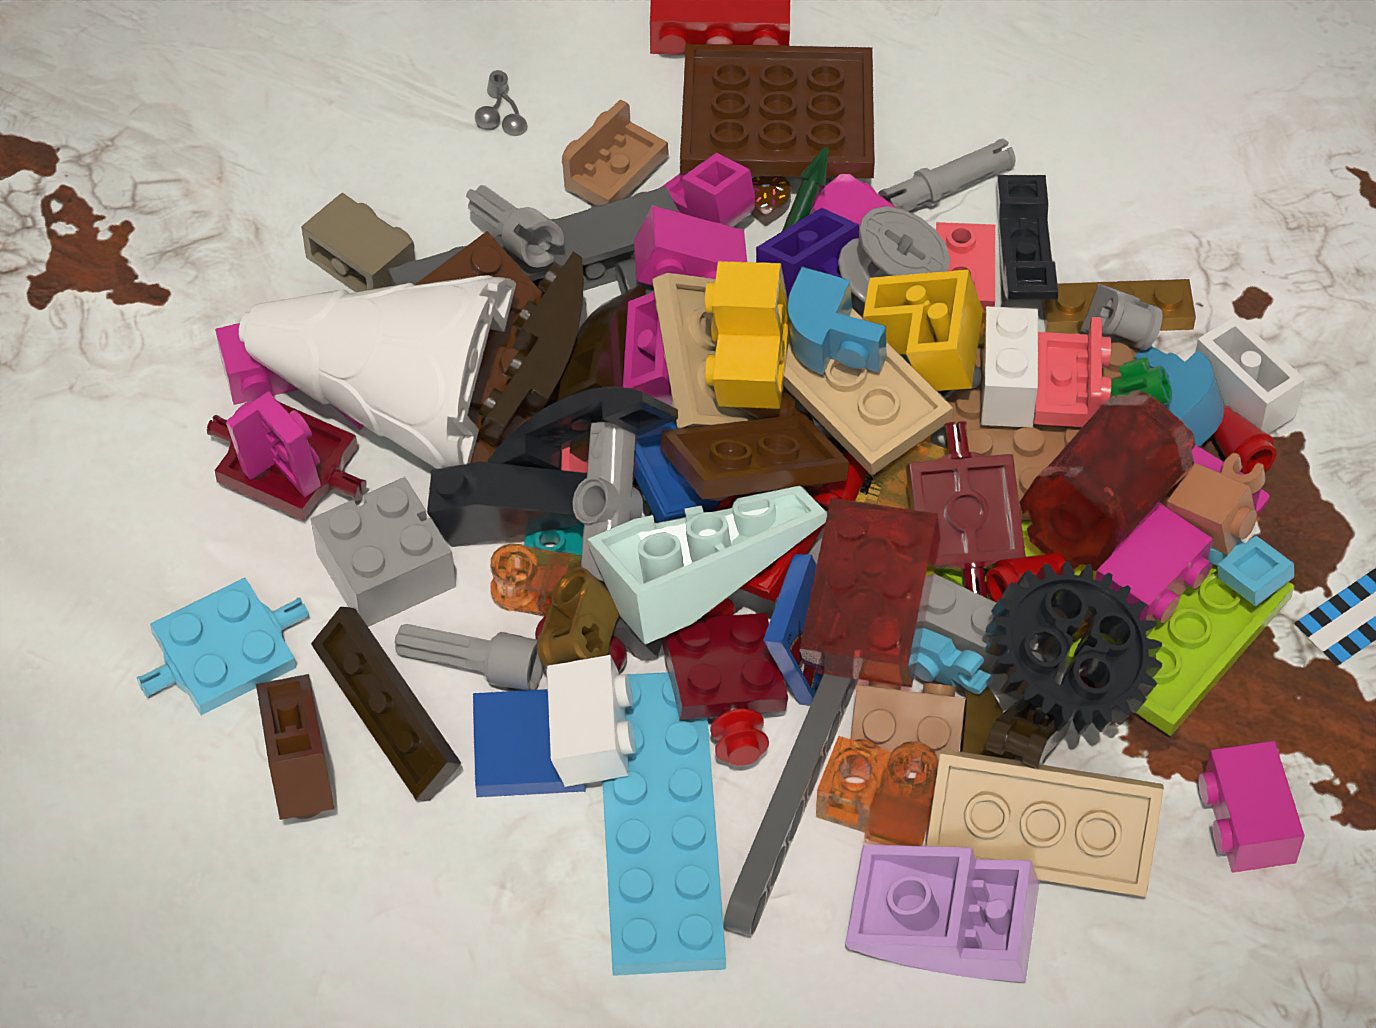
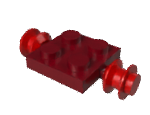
M728 596L693 624L661 638L680 720L717 717L710 727L711 736L718 741L715 746L716 756L724 762L736 766H744L755 762L769 746L768 736L761 731L764 726V719L760 713L785 711L788 694L783 675L763 641L769 626L767 614L734 615L735 606Z

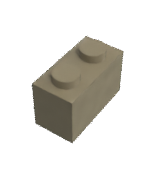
M343 192L301 226L306 258L354 292L389 287L388 269L415 260L414 242L406 231L400 227H392L380 219L367 204L357 203Z

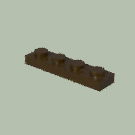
M340 606L312 641L311 645L415 800L431 801L461 765V761L357 610L351 607Z

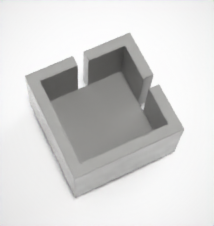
M406 477L364 494V504L359 507L354 500H351L310 518L316 553L347 606L355 608L368 627L456 587L452 551L431 518L427 519L426 509Z

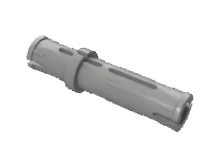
M999 139L995 143L932 170L928 168L917 170L914 172L913 178L890 188L882 189L878 192V195L896 208L907 211L921 205L931 207L938 204L942 196L1002 170L1014 167L1016 162L1015 154L1012 147L1002 151V148L1007 147L1009 142L1005 139Z

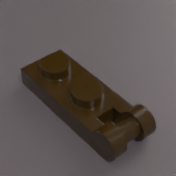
M1015 702L995 720L987 739L986 749L1003 755L1004 751L1023 757L1022 763L1039 769L1045 756L1067 735L1072 720H1069L1059 732L1054 725V716L1047 714L1041 722L1036 723L1034 722L1036 707L1030 703L1025 708L1017 710L1015 708L1017 702Z

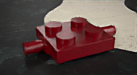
M279 402L288 413L296 410L303 417L312 432V436L307 440L320 460V463L315 467L321 487L304 498L275 464L254 479L249 480L242 471L226 424L227 420L219 415H214L212 417L213 421H209L207 434L230 443L228 453L214 470L217 483L302 521L306 520L321 497L332 489L355 500H359L365 492L366 480L342 471L345 464L358 448L356 435Z
M956 421L944 424L948 454L935 461L913 462L906 466L917 565L925 570L949 568L963 571L965 588L988 599L984 569L1002 559L1026 557L1013 454L986 456L976 452H969L967 422L959 421L957 424Z

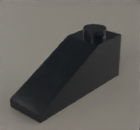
M480 461L431 470L427 514L451 547L584 525V523L576 518L573 511V497L578 485L587 478V473Z

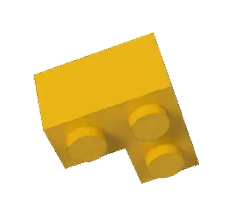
M718 261L715 282H707L705 291L706 313L713 314L711 325L712 340L717 342L715 355H707L705 366L706 385L714 386L718 406L780 409L790 335L788 300L781 263Z
M969 269L869 278L863 313L864 320L886 326V342L899 355L907 354L911 366L936 391L972 389L983 308Z

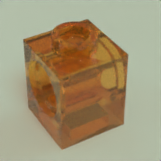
M838 736L817 789L816 817L868 833L888 782L891 752L881 749L868 740H851ZM858 777L865 781L862 783H851L845 779Z

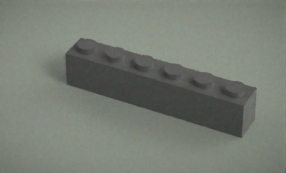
M665 186L648 192H640L632 197L605 205L593 206L588 210L558 219H551L562 229L564 245L559 248L551 243L547 251L554 256V262L562 267L573 251L582 256L583 291L617 281L615 264L635 257L634 239L652 205L679 212ZM502 234L494 237L498 244L539 288L554 262L539 268L529 266L504 246L501 239ZM466 246L455 247L447 252L420 260L408 261L400 266L389 268L390 286L406 283L416 284Z

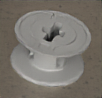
M889 206L872 209L862 218L859 228L860 238L852 239L841 249L838 259L841 277L851 280V292L864 303L866 301L869 278L948 271L950 263L947 246L931 225L921 217L905 209Z

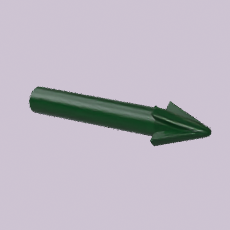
M827 146L821 149L800 175V178L803 180L782 231L810 215L820 188H825L829 148Z

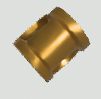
M577 567L568 571L561 577L553 589L551 604L537 641L538 655L546 669L549 665L606 656L609 652L610 640L620 615L608 588L583 567Z

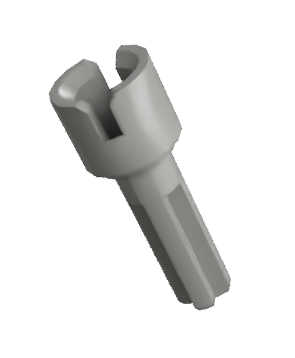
M480 185L475 191L470 189L467 192L466 197L470 199L468 209L502 233V242L511 253L529 266L536 268L545 267L554 262V256L547 251L551 243L559 248L564 245L562 229L555 222L534 208H516L485 185Z
M403 624L395 636V649L399 655L482 671L485 677H487L488 682L492 685L521 690H536L544 670V665L538 655V640L522 637L521 635L499 632L491 640Z

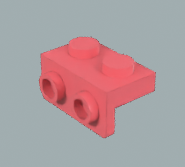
M1091 317L1088 335L1038 332V390L1034 424L1096 428L1099 408H1109L1111 377L1102 376V367L1109 368L1111 337H1102V318Z

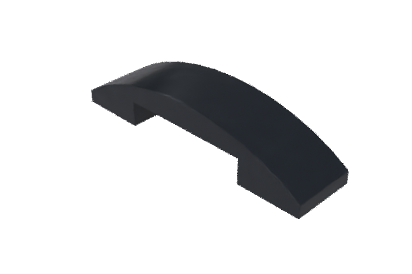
M997 175L1000 261L1003 287L1007 300L1058 299L1055 261H1052L1048 228L1049 202L1046 175Z
M601 387L578 392L547 406L525 421L496 449L488 459V462L561 470V451L589 439L592 423L609 422L640 436L677 420L678 409L631 388Z

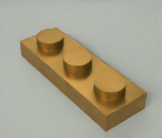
M1190 279L1058 283V299L1041 300L1045 332L1086 334V332L1080 330L1098 284L1140 298L1141 302L1160 308L1163 315L1160 331L1194 330L1196 320Z

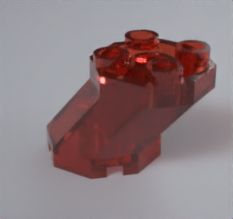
M1132 391L1128 395H1113L1096 411L1055 459L1036 476L1020 500L1022 514L1024 515L1029 511L1032 522L1027 528L1030 542L1044 554L1060 553L1065 561L1070 562L1073 570L1079 565L1088 564L1092 566L1093 571H1097L1161 503L1175 491L1192 468L1194 459L1191 451L1196 445L1193 432L1185 426L1183 421L1153 396L1148 395L1144 391Z

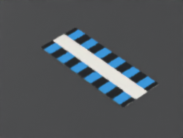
M1376 568L1294 623L1336 666H1339L1376 640Z

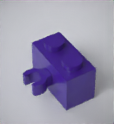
M820 208L757 246L756 263H781L788 300L801 267L841 277L838 265L840 251L852 239L859 238V224L824 208Z

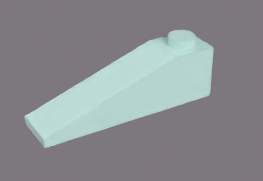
M801 486L737 498L733 503V508L704 513L701 505L686 508V517L659 523H654L653 515L636 518L587 540L589 549L619 615L640 640L647 644L693 624L827 522L828 519L827 512Z

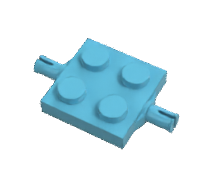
M246 577L150 623L152 634L163 651L165 664L142 676H138V684L146 698H148L150 695L175 683L178 688L189 695L199 714L203 715L255 689L256 684L269 682L296 668L295 657L282 637V630L305 618H309L307 608L302 603L301 598L298 597L296 600L271 611L268 606L258 599Z

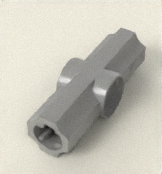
M598 422L591 424L587 478L578 485L574 492L573 511L576 518L584 523L581 567L587 569L606 586L589 549L587 539L633 519L641 518L643 499L640 492L632 486L636 434L609 422Z

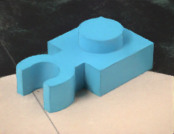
M1254 536L1246 543L1239 540L1229 555L1213 548L1210 549L1208 561L1217 565L1218 578L1254 606H1257L1294 578V563L1258 536Z
M911 623L899 636V640L909 658L907 661L909 668L915 675L926 682L936 680L945 685L955 687L960 684L974 694H981L993 680L992 675L978 669L984 662V658L971 650H964L963 652L957 650L952 639L914 623Z

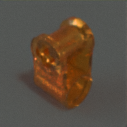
M515 543L503 545L494 551L491 557L490 571L493 579L490 583V596L493 602L504 610L546 616L555 585L568 571L581 567L582 556L567 552L547 551ZM516 557L520 559V568H515ZM508 587H512V597L508 596Z
M909 741L900 744L892 751L880 790L876 793L871 806L865 830V841L880 845H923L930 819L938 770V759L935 752L928 745ZM910 773H917L915 778H908Z

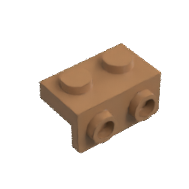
M619 100L608 111L602 112L596 118L593 126L578 140L570 142L562 155L564 187L596 206L625 199L669 156L668 142L630 121V105L623 100Z
M870 676L869 686L857 685L849 750L939 761L941 749L959 751L966 698L955 697V686L924 683L922 693L901 690L902 680Z

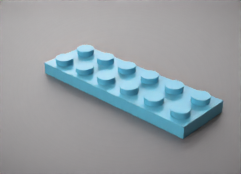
M669 672L627 674L632 688L633 705L625 707L626 721H630L633 727L636 751L633 754H628L629 776L602 780L613 976L726 969V954L708 717L680 720Z

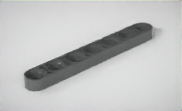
M849 615L844 624L729 899L723 923L726 929L751 937L759 924L868 659L876 633V623Z

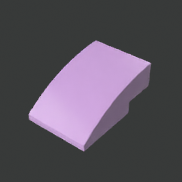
M863 845L846 945L851 950L875 958L932 972L988 980L1026 982L1039 890V880L1032 861L976 859L972 847Z

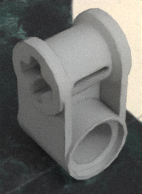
M1098 284L1080 331L1089 334L1091 317L1102 318V337H1111V341L1130 340L1131 347L1142 351L1147 350L1152 346L1159 334L1162 325V310L1156 306L1141 302L1140 298Z

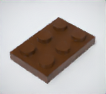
M805 414L662 431L660 450L701 499L720 501L728 499L732 495L761 494L796 486L819 488L826 483L847 480L849 461Z

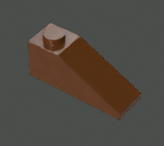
M309 674L256 684L268 764L279 819L283 820L293 817L307 819L318 815L320 812L333 810L334 803Z

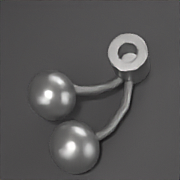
M495 70L489 76L487 93L490 97L496 98L497 101L493 107L482 106L478 108L474 116L475 121L479 126L486 129L496 127L500 122V115L496 109L500 106L501 97H503L511 104L515 114H509L504 117L502 128L511 136H520L526 132L527 122L525 118L519 115L515 102L505 94L508 82L507 74L501 70Z

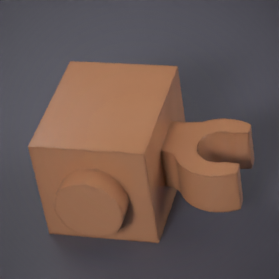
M1237 453L1231 454L1224 461L1221 473L1195 463L1167 500L1168 508L1212 537L1211 548L1226 555L1230 554L1240 539L1247 538L1252 532L1257 519L1252 494L1259 491L1266 480L1264 466L1260 463H1257L1250 473L1239 475L1242 463L1240 455Z

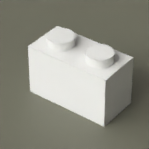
M986 306L982 343L981 425L1033 427L1038 390V309Z
M1237 315L1198 338L1195 352L1197 350L1200 351L1210 361L1224 406H1229L1233 411L1267 434L1296 416L1305 379Z
M611 655L547 666L551 761L564 786L629 776L628 754L635 753L636 743L632 724L630 721H626L625 707L633 705V694L628 675L619 674Z

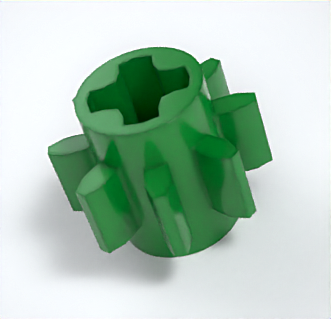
M1147 357L1123 363L1124 365L1119 366L1121 376L1111 378V396L1117 413L1120 416L1132 413L1135 425L1159 419V416H1163L1161 406L1172 403V390L1166 370L1163 366L1150 368Z

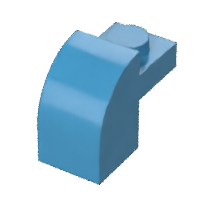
M801 267L789 294L788 320L791 347L801 363L824 375L830 359L840 361L850 368H866L880 372L887 357L886 326L850 316L852 312L851 280Z
M1153 346L1147 350H1140L1134 356V359L1147 357L1150 368L1163 366L1168 375L1172 390V403L1162 405L1163 416L1153 420L1156 437L1166 442L1175 432L1200 447L1218 429L1224 415V402L1210 361L1198 350L1185 362L1176 354H1166Z

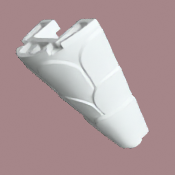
M485 275L422 285L406 283L349 293L346 290H335L254 305L250 312H245L239 325V339L241 342H244L247 353L257 362L323 405L332 404L378 436H386L435 468L440 469L468 464L471 462L479 429L467 414L489 329L504 332L516 283L508 278Z

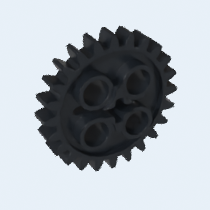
M1065 561L1056 575L1053 568L1046 563L1043 564L1036 576L1027 570L1017 584L1011 582L1002 594L1003 598H999L992 608L991 613L995 617L988 623L985 632L994 637L985 647V652L1000 657L992 665L990 672L991 674L1007 675L1008 679L1000 689L1002 693L1017 690L1021 694L1015 706L1017 710L1025 708L1030 703L1036 707L1034 722L1039 723L1047 714L1054 716V725L1059 732L1069 720H1073L1074 727L1079 735L1086 731L1091 725V721L1099 732H1104L1112 720L1121 725L1129 717L1131 711L1136 713L1147 700L1145 696L1147 697L1156 687L1157 682L1152 677L1162 668V663L1153 657L1162 647V642L1147 638L1157 626L1156 621L1140 620L1138 616L1146 604L1138 602L1130 605L1126 601L1131 587L1128 585L1122 587L1117 592L1110 588L1112 584L1111 573L1108 572L1099 582L1093 579L1091 565L1087 564L1080 575H1075L1070 562ZM1052 607L1060 609L1068 619L1057 615ZM1089 610L1093 613L1094 617L1088 630L1077 645L1074 652L1075 658L1067 667L1061 685H1058L1054 682L1056 671L1070 650L1073 643L1072 637L1082 625L1086 611ZM1100 633L1108 635L1116 645L1108 643ZM1031 649L1042 653L1047 659V662L1039 660L1037 657H1035ZM1080 676L1090 679L1096 688L1087 686Z

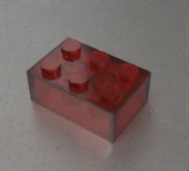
M830 498L800 644L805 671L912 688L941 540L938 513Z

